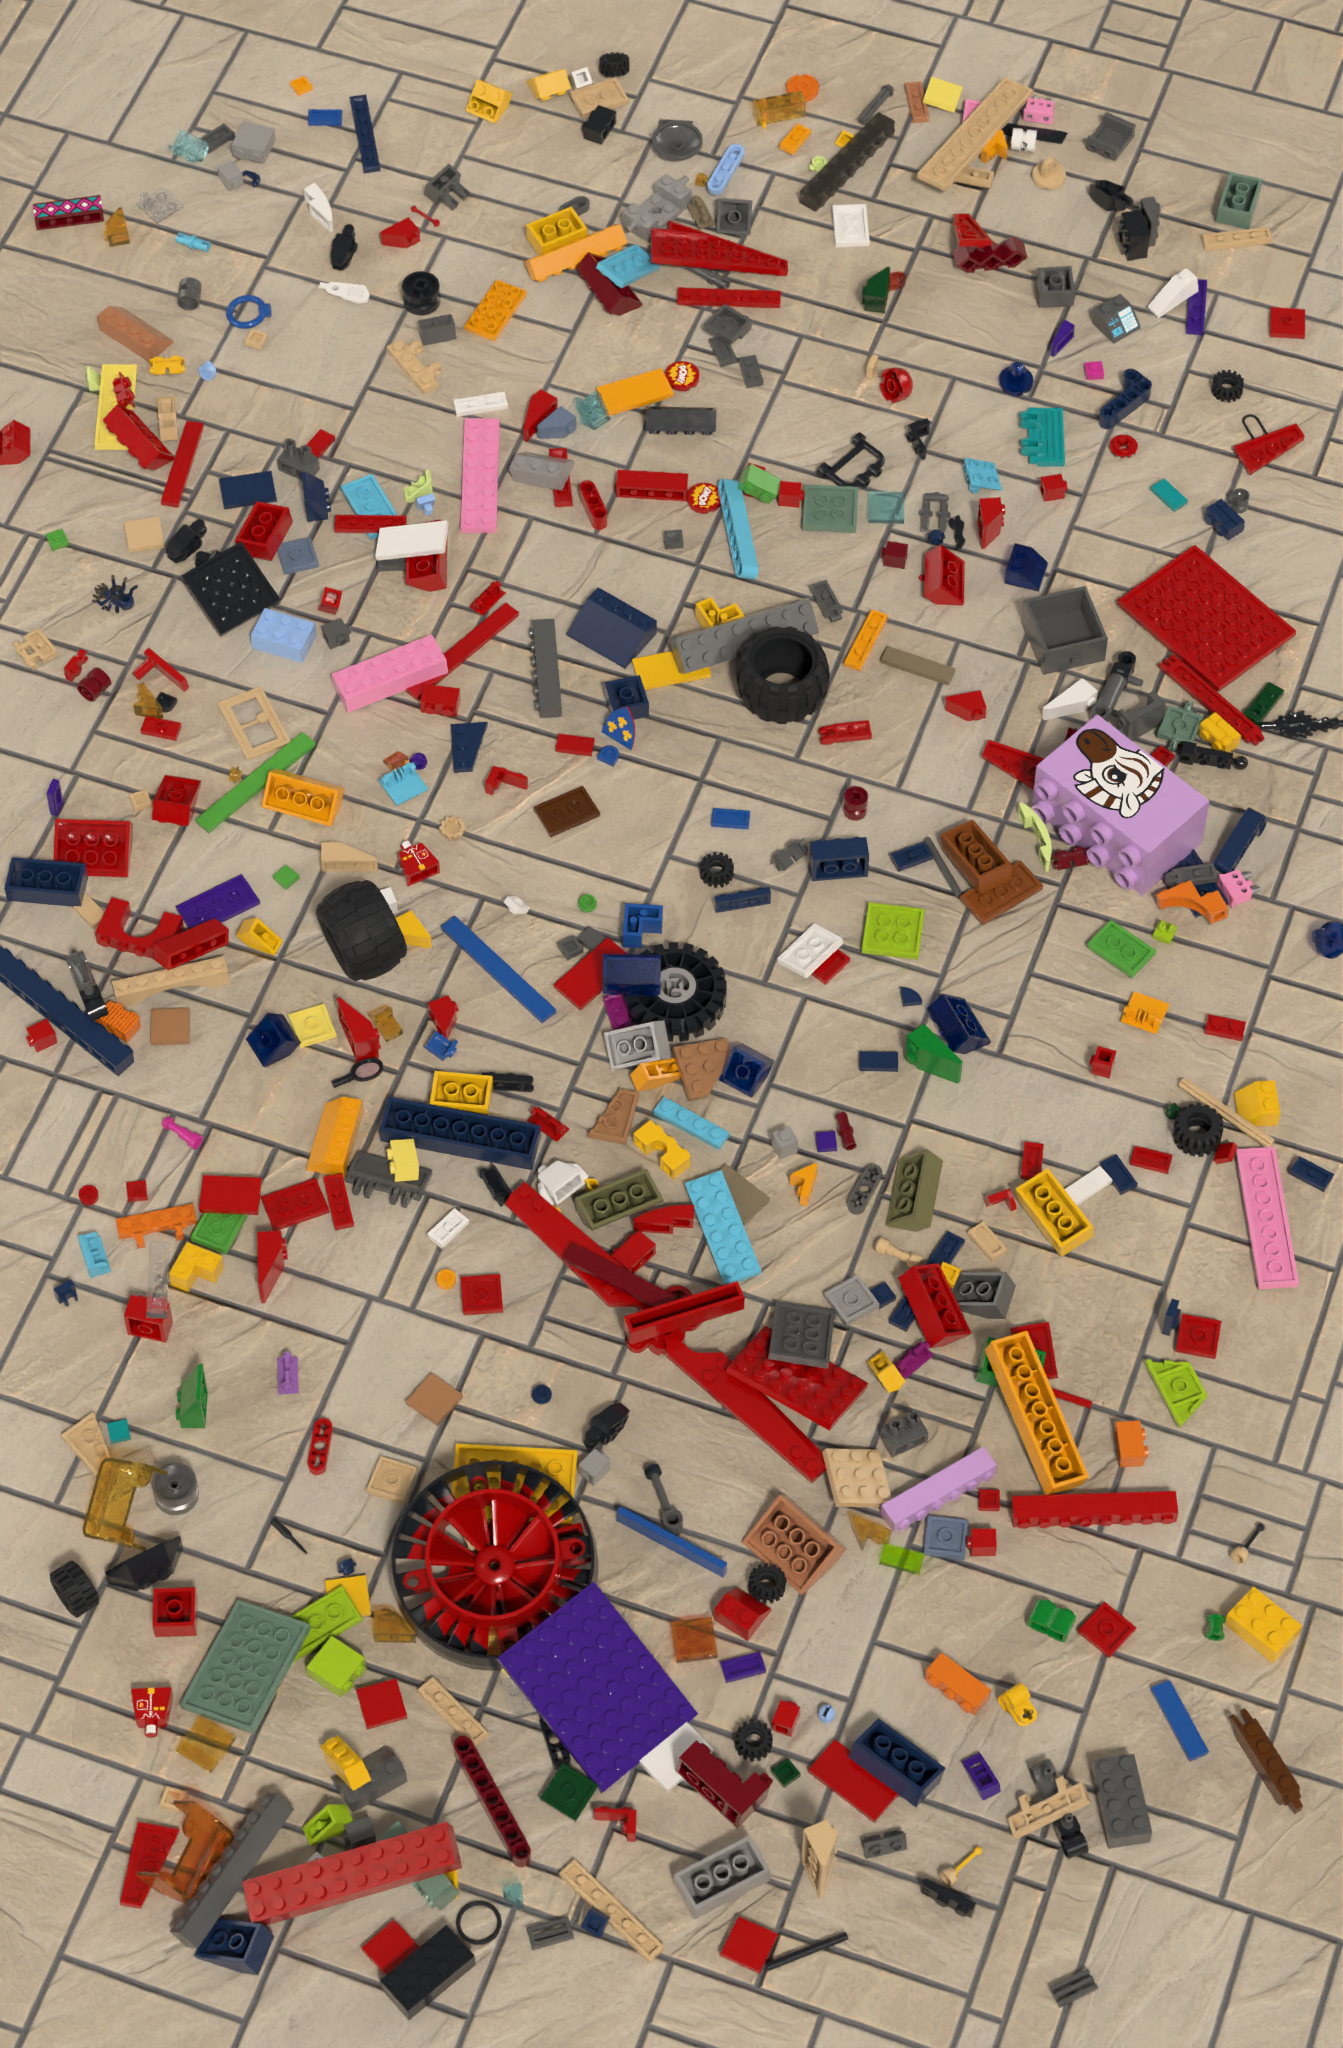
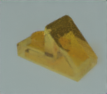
M144 683L137 685L138 693L136 695L139 702L133 705L135 715L162 719L161 705Z
M382 1005L367 1013L386 1042L403 1034L402 1028L393 1017L392 1007Z
M853 1515L851 1528L861 1551H863L868 1538L876 1544L888 1546L892 1530Z

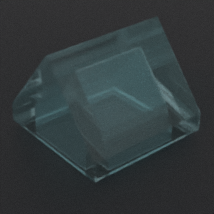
M521 1882L505 1887L503 1890L504 1900L520 1909L523 1908L524 1901Z

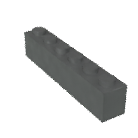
M554 619L533 620V627H529L530 638H534V642H531V653H535V656H532V667H536V671H533V680L537 682V685H534V693L539 698V700H535L536 711H540V718L562 717Z

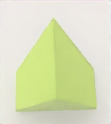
M427 469L425 471L426 476L420 475L417 482H411L412 485L410 487H404L405 501L407 503L416 502V498L433 493L430 470Z

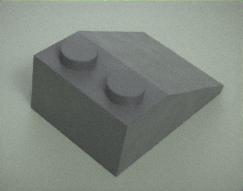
M960 1272L954 1288H951L962 1312L987 1319H1005L1016 1285L1007 1272Z

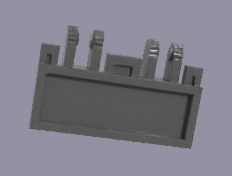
M358 1151L349 1168L345 1182L354 1184L357 1178L353 1195L358 1196L362 1186H366L364 1194L365 1198L368 1199L374 1189L391 1194L393 1188H395L390 1204L395 1205L401 1195L405 1196L402 1200V1207L407 1208L411 1199L421 1200L432 1177V1170L419 1166L418 1180L395 1182L394 1174H390L389 1170L391 1160Z

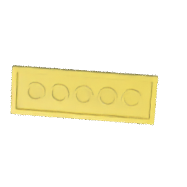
M102 364L95 450H128L126 445H122L117 440L118 436L106 428L107 424L103 419L115 405H118L113 381L115 378H120L119 372L130 379L132 383L130 387L135 396L137 365ZM131 404L127 405L126 408L134 411V407Z

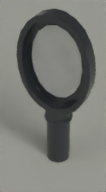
M377 1058L363 1059L353 1065L351 1073L332 1080L331 1084L333 1088H336L354 1080L359 1082L372 1080L383 1072V1063Z

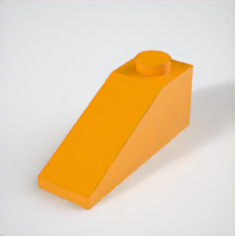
M674 1058L641 1063L630 1074L637 1092L654 1089L681 1079Z

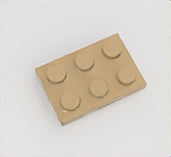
M616 77L570 91V97L583 119L590 117L591 112L598 105L612 110L629 104V98Z

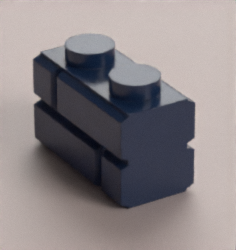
M1219 499L1206 508L1205 521L1216 529L1219 536H1224L1229 541L1235 535L1237 536L1243 532L1245 521L1223 499Z

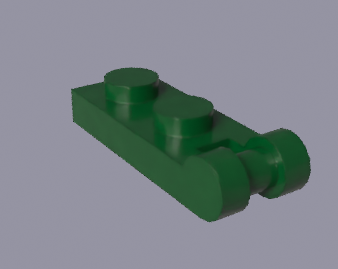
M1268 682L1243 714L1252 720L1255 725L1259 726L1284 695V690Z

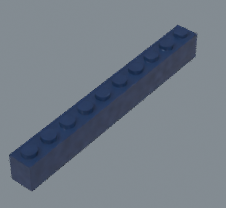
M0 946V982L44 1018L48 1019L49 1022L116 1076L121 1075L134 1063V1052L128 1045H123L116 1035L108 1033L101 1023L91 1022L87 1012L83 1013L75 1002L68 1001L61 991L57 992L47 980H42L35 970L27 968L26 964L21 959L17 960L10 950Z

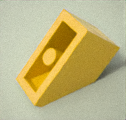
M412 910L396 918L406 945L428 949L432 947L430 934Z
M257 917L243 921L236 933V936L248 947L272 956L276 954L283 942L279 936Z
M883 1350L867 1361L889 1394L900 1389L902 1384L906 1382Z

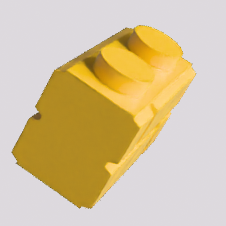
M1213 713L1209 718L1200 723L1198 733L1204 741L1207 740L1212 744L1213 749L1231 752V750L1239 746L1241 735L1217 713Z

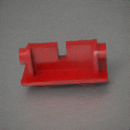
M119 372L120 378H115L113 381L117 404L125 408L129 404L135 407V396L130 387L132 383L128 377Z
M499 581L492 582L474 600L469 608L484 616L506 594V592L500 589L501 583Z
M533 1107L531 1110L533 1115L527 1120L530 1124L541 1125V1131L556 1142L569 1130L567 1126L540 1107Z

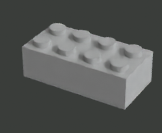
M750 1836L674 1874V1885L694 1920L770 1881V1869Z

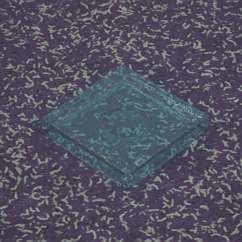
M869 491L868 523L904 524V492Z

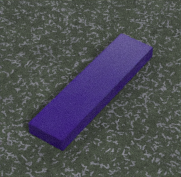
M1197 279L1198 292L1188 298L1186 334L1203 336L1207 280Z

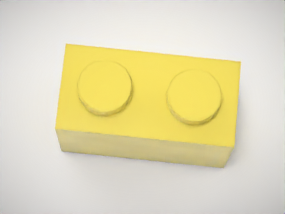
M414 1139L390 1140V1148L387 1149V1160H391L389 1170L390 1174H394L395 1182L418 1180L419 1163Z

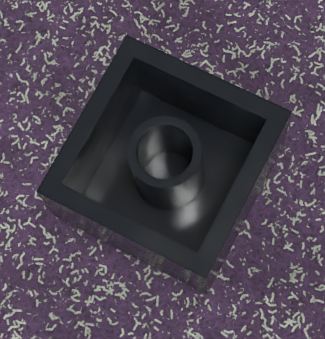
M1141 209L1122 212L1120 220H1118L1119 232L1116 233L1117 241L1121 243L1122 254H1125L1127 261L1147 258L1150 233Z

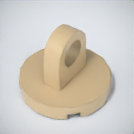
M1049 157L1044 162L1036 165L1032 172L1034 184L1041 189H1058L1064 184L1066 179L1065 169L1054 157Z

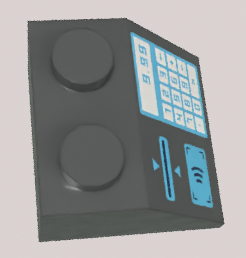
M1121 294L1093 309L1092 323L1113 344L1139 330L1141 327L1131 303Z

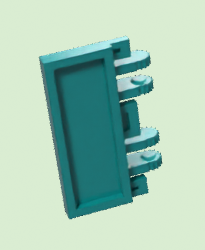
M1028 407V411H1021L1020 418L1022 421H1020V427L1029 429V438H1024L1020 441L1023 446L1021 454L1030 456V464L1065 467L1063 408Z

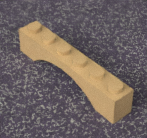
M224 956L177 966L170 970L164 969L112 981L115 1000L124 1008L135 1006L154 994L183 986L213 988L230 984Z

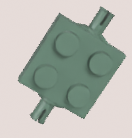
M1187 700L1184 708H1176L1170 705L1167 708L1157 737L1170 741L1167 750L1171 752L1175 751L1177 744L1183 745L1184 741L1195 742L1204 716L1191 711L1194 704L1193 701Z

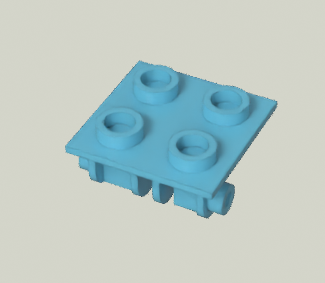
M963 458L965 462L963 470L966 474L969 490L973 494L978 493L981 487L1002 491L993 462Z
M407 762L401 768L398 767L397 770L394 769L378 779L396 806L429 790L414 770L416 766L413 762Z

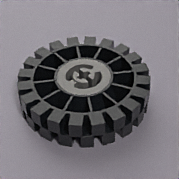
M669 942V949H664L661 943L653 946V953L646 949L640 953V960L634 958L630 963V970L627 969L624 976L623 1000L631 1022L636 1021V1025L664 1020L669 1042H673L674 1035L679 1036L680 1042L688 1041L690 1033L695 1038L704 1035V1028L710 1031L716 1025V1019L720 1021L726 1007L727 982L723 968H719V962L713 956L708 958V952L704 949L699 948L697 952H694V945L688 943L684 944L683 949H678V942Z

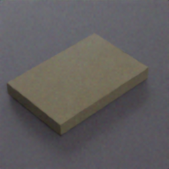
M725 1164L720 1170H722L743 1226H745L770 1202V1198Z

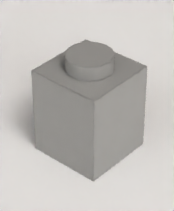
M233 161L218 167L219 179L228 191L244 185L243 173Z
M790 1126L772 1133L771 1145L780 1160L798 1152V1139Z
M594 1449L578 1465V1473L594 1486L610 1470V1459L605 1453H600Z

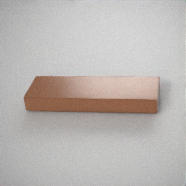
M921 81L905 83L912 123L929 122L927 105L923 103L924 91Z

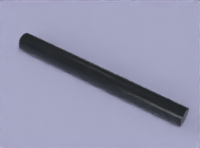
M842 1932L765 1963L768 1971H771L848 1940L847 1933Z

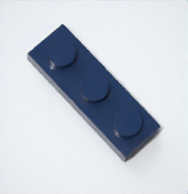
M770 887L739 891L732 894H721L714 897L715 913L771 904Z

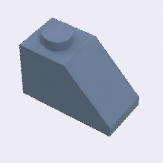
M560 406L537 425V437L539 439L567 437L576 430V416Z

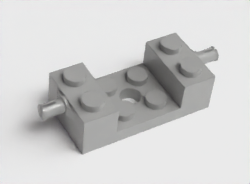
M665 174L655 183V193L640 206L632 203L622 211V226L627 233L632 232L648 243L651 240L652 228L664 229L668 225V221H673L688 208V204L692 203V190L684 185L689 181L688 176L684 175L680 180H675Z

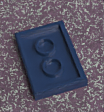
M272 471L219 478L224 510L252 506L257 501L263 503L277 502Z

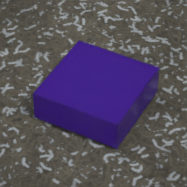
M835 1131L816 1132L817 1152L837 1151Z

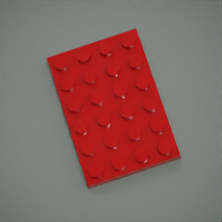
M765 1326L727 1366L726 1372L830 1431L864 1393L868 1383L830 1361L827 1369L768 1359L772 1329Z

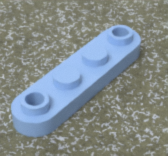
M732 144L728 147L707 183V191L710 194L720 195L725 190L744 158V147L742 145Z

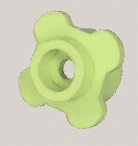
M816 156L812 159V165L809 168L811 171L815 170L824 173L828 161L821 156Z

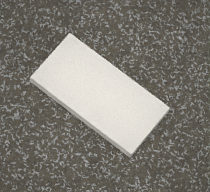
M446 520L380 528L375 557L379 561L445 553L449 524Z

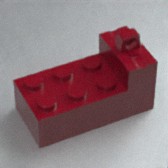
M696 1740L679 1757L675 1771L738 1829L766 1800L773 1780L766 1773H762L759 1776L754 1772L742 1783V1779L737 1773L730 1772L722 1759L719 1757L715 1758L710 1753L711 1751L704 1743L700 1744Z

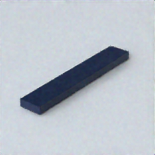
M366 94L350 96L364 173L381 171L367 96Z
M947 1231L926 1265L939 1263L941 1266L942 1262L951 1265L965 1244V1239ZM906 1295L889 1319V1324L907 1332L916 1318Z

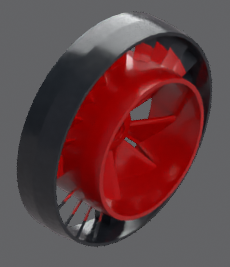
M483 1461L464 1465L443 1474L427 1485L416 1496L404 1513L398 1526L392 1546L390 1573L395 1599L401 1615L411 1631L426 1647L442 1658L463 1667L486 1671H501L503 1667L496 1660L501 1655H487L489 1636H498L501 1654L506 1652L507 1650L504 1647L507 1643L512 1642L516 1644L519 1641V1631L531 1625L535 1629L545 1621L542 1616L546 1612L551 1616L561 1608L554 1603L557 1596L568 1602L580 1593L579 1591L561 1586L562 1579L584 1583L587 1586L592 1582H595L597 1585L599 1561L597 1545L590 1523L579 1504L563 1486L550 1476L526 1465L506 1461ZM486 1472H501L500 1489L489 1488ZM517 1474L525 1475L519 1494L513 1492ZM467 1476L470 1493L456 1499L447 1484ZM541 1481L548 1485L537 1503H534L530 1499ZM477 1484L485 1486L483 1490H474ZM433 1495L445 1509L441 1512L427 1499L429 1496ZM562 1495L567 1502L548 1517L544 1511ZM486 1506H491L493 1545L490 1543L484 1509ZM416 1513L433 1524L432 1528L412 1518V1515ZM578 1513L584 1524L587 1536L560 1541L554 1526ZM532 1517H534L533 1520L530 1522V1524H529V1525L526 1527V1529L523 1531V1533H522V1534L519 1536V1538L516 1540V1542H515V1543L512 1545V1547L508 1550V1548H509V1547L511 1546V1544L514 1542V1540H515L516 1537L519 1535V1533L522 1531V1529L524 1528V1526L527 1524V1522L529 1521V1519L532 1518ZM451 1524L479 1553L477 1555L445 1535L446 1527ZM403 1534L425 1541L426 1545L401 1540L400 1538ZM578 1546L582 1550L578 1554H573L571 1549ZM397 1559L424 1560L425 1568L397 1574ZM591 1559V1569L563 1568L565 1564ZM492 1563L500 1564V1568L495 1571L491 1570L489 1566ZM431 1565L474 1567V1571L434 1579ZM411 1579L419 1581L415 1587L407 1585ZM512 1579L524 1588H526L527 1590H529L530 1592H532L533 1594H535L537 1597L534 1598L532 1595H530L528 1592H526L524 1589H522L520 1586L514 1583ZM479 1582L483 1584L465 1610L455 1605ZM496 1589H499L500 1598H504V1601H501L503 1615H496ZM431 1592L433 1598L409 1611L403 1600V1597ZM441 1610L442 1614L425 1630L422 1625ZM454 1623L457 1626L446 1644L441 1642ZM472 1632L474 1637L470 1652H464L469 1633Z

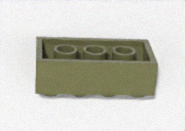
M928 1149L899 1158L886 1226L914 1232L930 1228L943 1160Z
M647 1169L575 1198L576 1211L583 1224L590 1230H595L664 1201Z

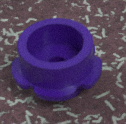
M422 753L413 754L409 760V763L413 762L417 770L424 769L428 763L426 756Z

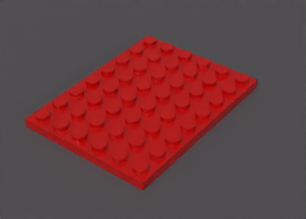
M1193 545L1117 600V605L1217 692L1221 691L1296 635V630L1196 545Z

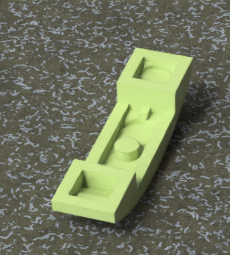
M1019 803L1018 816L1024 829L1032 827L1041 846L1038 858L1044 871L1047 872L1050 868L1052 852L1047 828L1041 818L1029 806Z

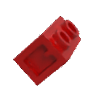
M493 766L485 782L486 793L493 795L495 790L499 789L501 782L524 790L528 788L527 776Z
M608 1806L594 1808V1820L623 1821V1834H627V1842H636L637 1810L630 1807L611 1809Z

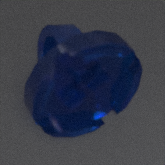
M1014 362L1000 373L999 386H1001L1006 394L1021 396L1025 392L1028 393L1033 387V375L1023 364Z
M1329 921L1322 925L1320 929L1312 931V941L1315 943L1317 952L1321 956L1333 959L1343 953V924Z

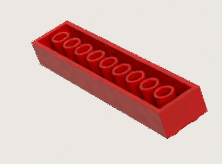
M443 1822L243 1881L250 1922L267 1926L461 1869L462 1864L454 1828L448 1822Z

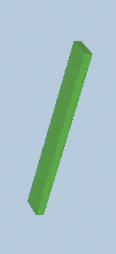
M300 733L196 818V824L207 833H210L266 787L269 771L273 769L286 771L316 746L315 741L305 733Z

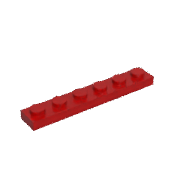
M678 287L677 305L723 306L726 304L729 307L780 308L781 291Z

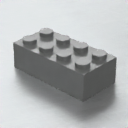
M1128 1754L1092 1760L1091 1774L1108 1849L1150 1843L1152 1829L1135 1755Z

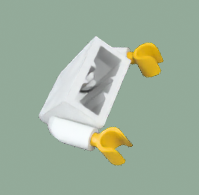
M555 1161L549 1167L546 1165L539 1167L537 1176L539 1183L537 1188L538 1193L554 1206L553 1204H560L585 1183L587 1192L593 1191L590 1185L597 1189L598 1181L593 1178L589 1179V1175L576 1163Z

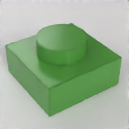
M63 529L46 534V539L52 551L69 546Z

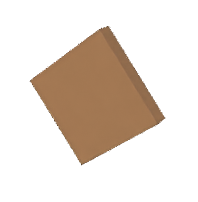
M190 1008L151 1009V1045L190 1044Z
M431 1373L406 1400V1405L438 1426L460 1402L463 1394Z

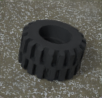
M1197 1103V1106L1189 1104L1188 1108L1186 1106L1183 1107L1182 1111H1179L1175 1118L1173 1129L1174 1143L1177 1144L1178 1149H1183V1153H1191V1156L1194 1157L1195 1154L1203 1157L1205 1153L1210 1155L1212 1151H1216L1221 1143L1224 1122L1221 1120L1220 1113L1216 1114V1109H1210L1209 1105L1206 1104L1201 1106V1103ZM1193 1126H1199L1204 1128L1207 1132L1204 1134H1197L1192 1132L1189 1128Z
M73 1560L50 1573V1581L57 1596L65 1608L76 1618L99 1604V1597L93 1584L83 1569Z

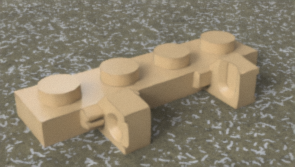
M400 339L386 346V351L423 395L438 388V382L435 378L442 373L441 365L438 362L431 364L429 367L422 365L416 357L417 354L423 351V344L419 340L412 342L411 345L410 343L405 345Z
M1061 1776L1055 1779L1059 1792L1037 1804H1033L1032 1799L1027 1794L1018 1797L1022 1809L1018 1810L1019 1813L1008 1818L1013 1837L1019 1839L1090 1804L1085 1784L1080 1782L1076 1785H1070L1068 1780Z

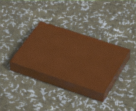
M584 786L534 806L535 814L550 837L600 816V811Z

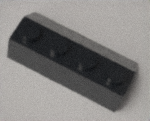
M647 406L646 430H649L650 434H660V431H667V434H677V431H684V434L693 435L695 431L702 432V435H712V432H716L717 408Z

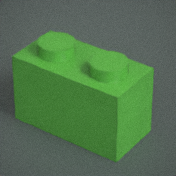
M750 464L742 472L738 489L769 504L777 497L781 479Z

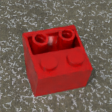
M14 419L0 430V465L20 464L30 456V428Z

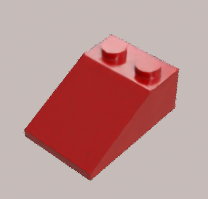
M165 775L153 800L152 820L160 823H174L178 826H189L196 806L201 780Z
M336 998L338 1018L356 1062L367 1058H379L381 1045L378 1029L373 1028L371 1021L342 998Z
M281 1231L257 1232L258 1286L261 1303H266L284 1269V1260H288L286 1238H282Z

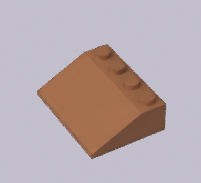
M781 1494L742 1541L762 1561L768 1563L769 1567L772 1564L775 1565V1569L780 1567L781 1572L784 1571L786 1582L801 1595L832 1568L847 1550L844 1545L788 1496Z

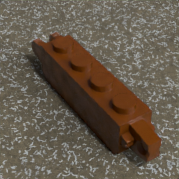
M1245 1708L1240 1711L1241 1717L1245 1722L1244 1724L1240 1723L1236 1715H1230L1229 1720L1236 1731L1235 1736L1239 1745L1278 1805H1288L1294 1814L1302 1811L1303 1805L1299 1799L1301 1798L1300 1786L1257 1719H1253Z

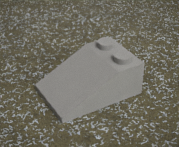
M664 1020L604 1033L611 1070L671 1058Z

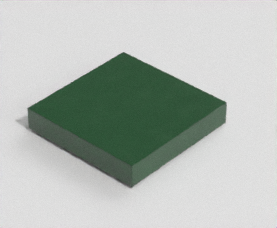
M562 1763L541 1795L540 1800L576 1822L599 1785Z

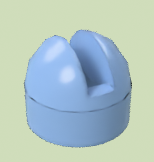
M827 1704L820 1707L818 1711L819 1720L823 1723L832 1722L835 1718L834 1708ZM829 1710L826 1717L823 1716L824 1712Z

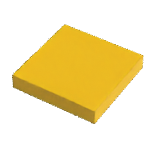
M366 1575L325 1581L326 1594L343 1586L362 1617L371 1615Z

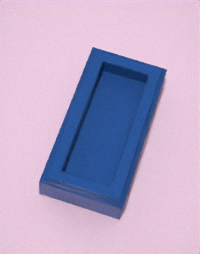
M309 109L308 126H342V109Z
M713 808L712 827L749 830L750 811Z

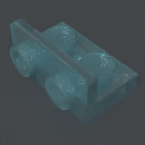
M180 129L174 145L169 144L168 148L173 150L172 153L181 157L184 155L187 161L195 163L196 161L203 162L210 143Z
M595 391L584 400L579 396L575 398L577 402L576 408L581 413V421L586 427L589 426L591 429L596 430L611 419L601 393Z

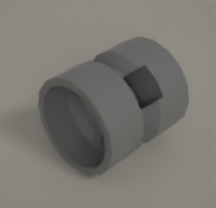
M187 277L180 281L177 299L180 308L195 310L199 307L202 289L199 280Z

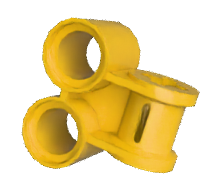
M1019 1682L997 1697L1002 1709L1006 1713L1011 1714L1017 1725L1025 1727L1036 1720L1037 1711L1030 1702V1693L1023 1683ZM1027 1712L1029 1716L1024 1719L1022 1715Z

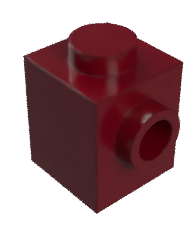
M887 541L886 548H882L881 558L884 559L883 566L905 569L908 544Z

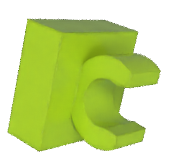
M1160 920L1152 938L1170 945L1178 927Z

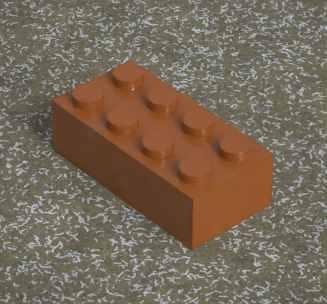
M973 819L941 834L943 852L979 894L1012 880L1011 863Z

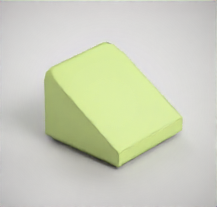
M88 366L86 373L89 390H100L101 376Z

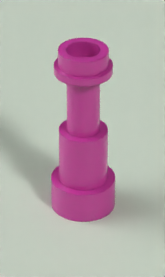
M167 1116L162 1122L165 1130L171 1129L177 1133L178 1137L187 1142V1145L195 1150L201 1145L203 1136L197 1132L193 1133L185 1127H180L174 1123V1118Z

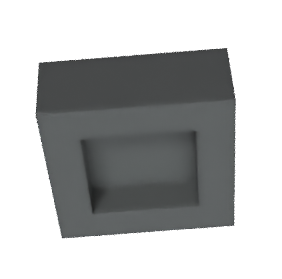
M682 530L664 531L666 549L684 548Z
M574 935L558 943V948L567 961L584 953L583 947Z

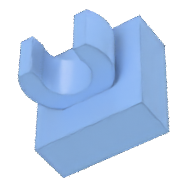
M431 493L416 498L415 506L417 511L423 509L425 516L432 514V506L435 503L434 494Z

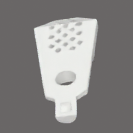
M320 282L318 287L326 289L329 294L342 297L357 304L367 303L370 297V293L365 285L339 282L327 284Z

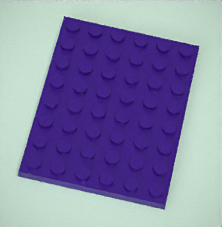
M592 1582L496 1659L589 1779L599 1785L597 1789L600 1793H603L640 1763L643 1757L682 1725L690 1722L698 1715L693 1706L595 1582Z

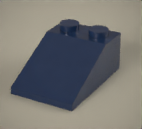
M219 1918L198 1947L194 1957L239 1973L259 1975L274 1935L259 1923Z

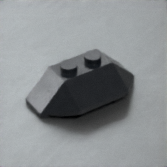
M178 1536L162 1542L114 1566L113 1569L107 1570L105 1576L108 1584L136 1592L149 1588L159 1580H166L174 1573L182 1553L183 1544L181 1537Z

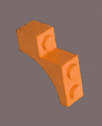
M1191 880L1181 882L1171 889H1165L1156 894L1157 906L1160 910L1168 907L1190 908L1202 914L1210 924L1228 917V907L1219 891L1208 892L1203 897H1200Z

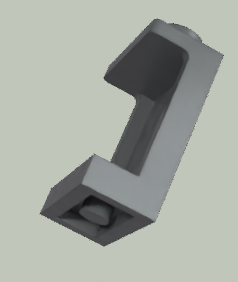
M1106 112L1103 115L1102 124L1094 135L1087 137L1086 149L1116 161L1134 138L1136 124Z
M1155 691L1148 693L1147 705L1131 715H1127L1123 709L1119 710L1116 729L1131 741L1139 738L1161 725L1165 702Z

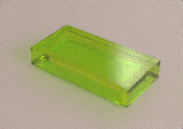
M885 1543L879 1564L919 1575L925 1554Z

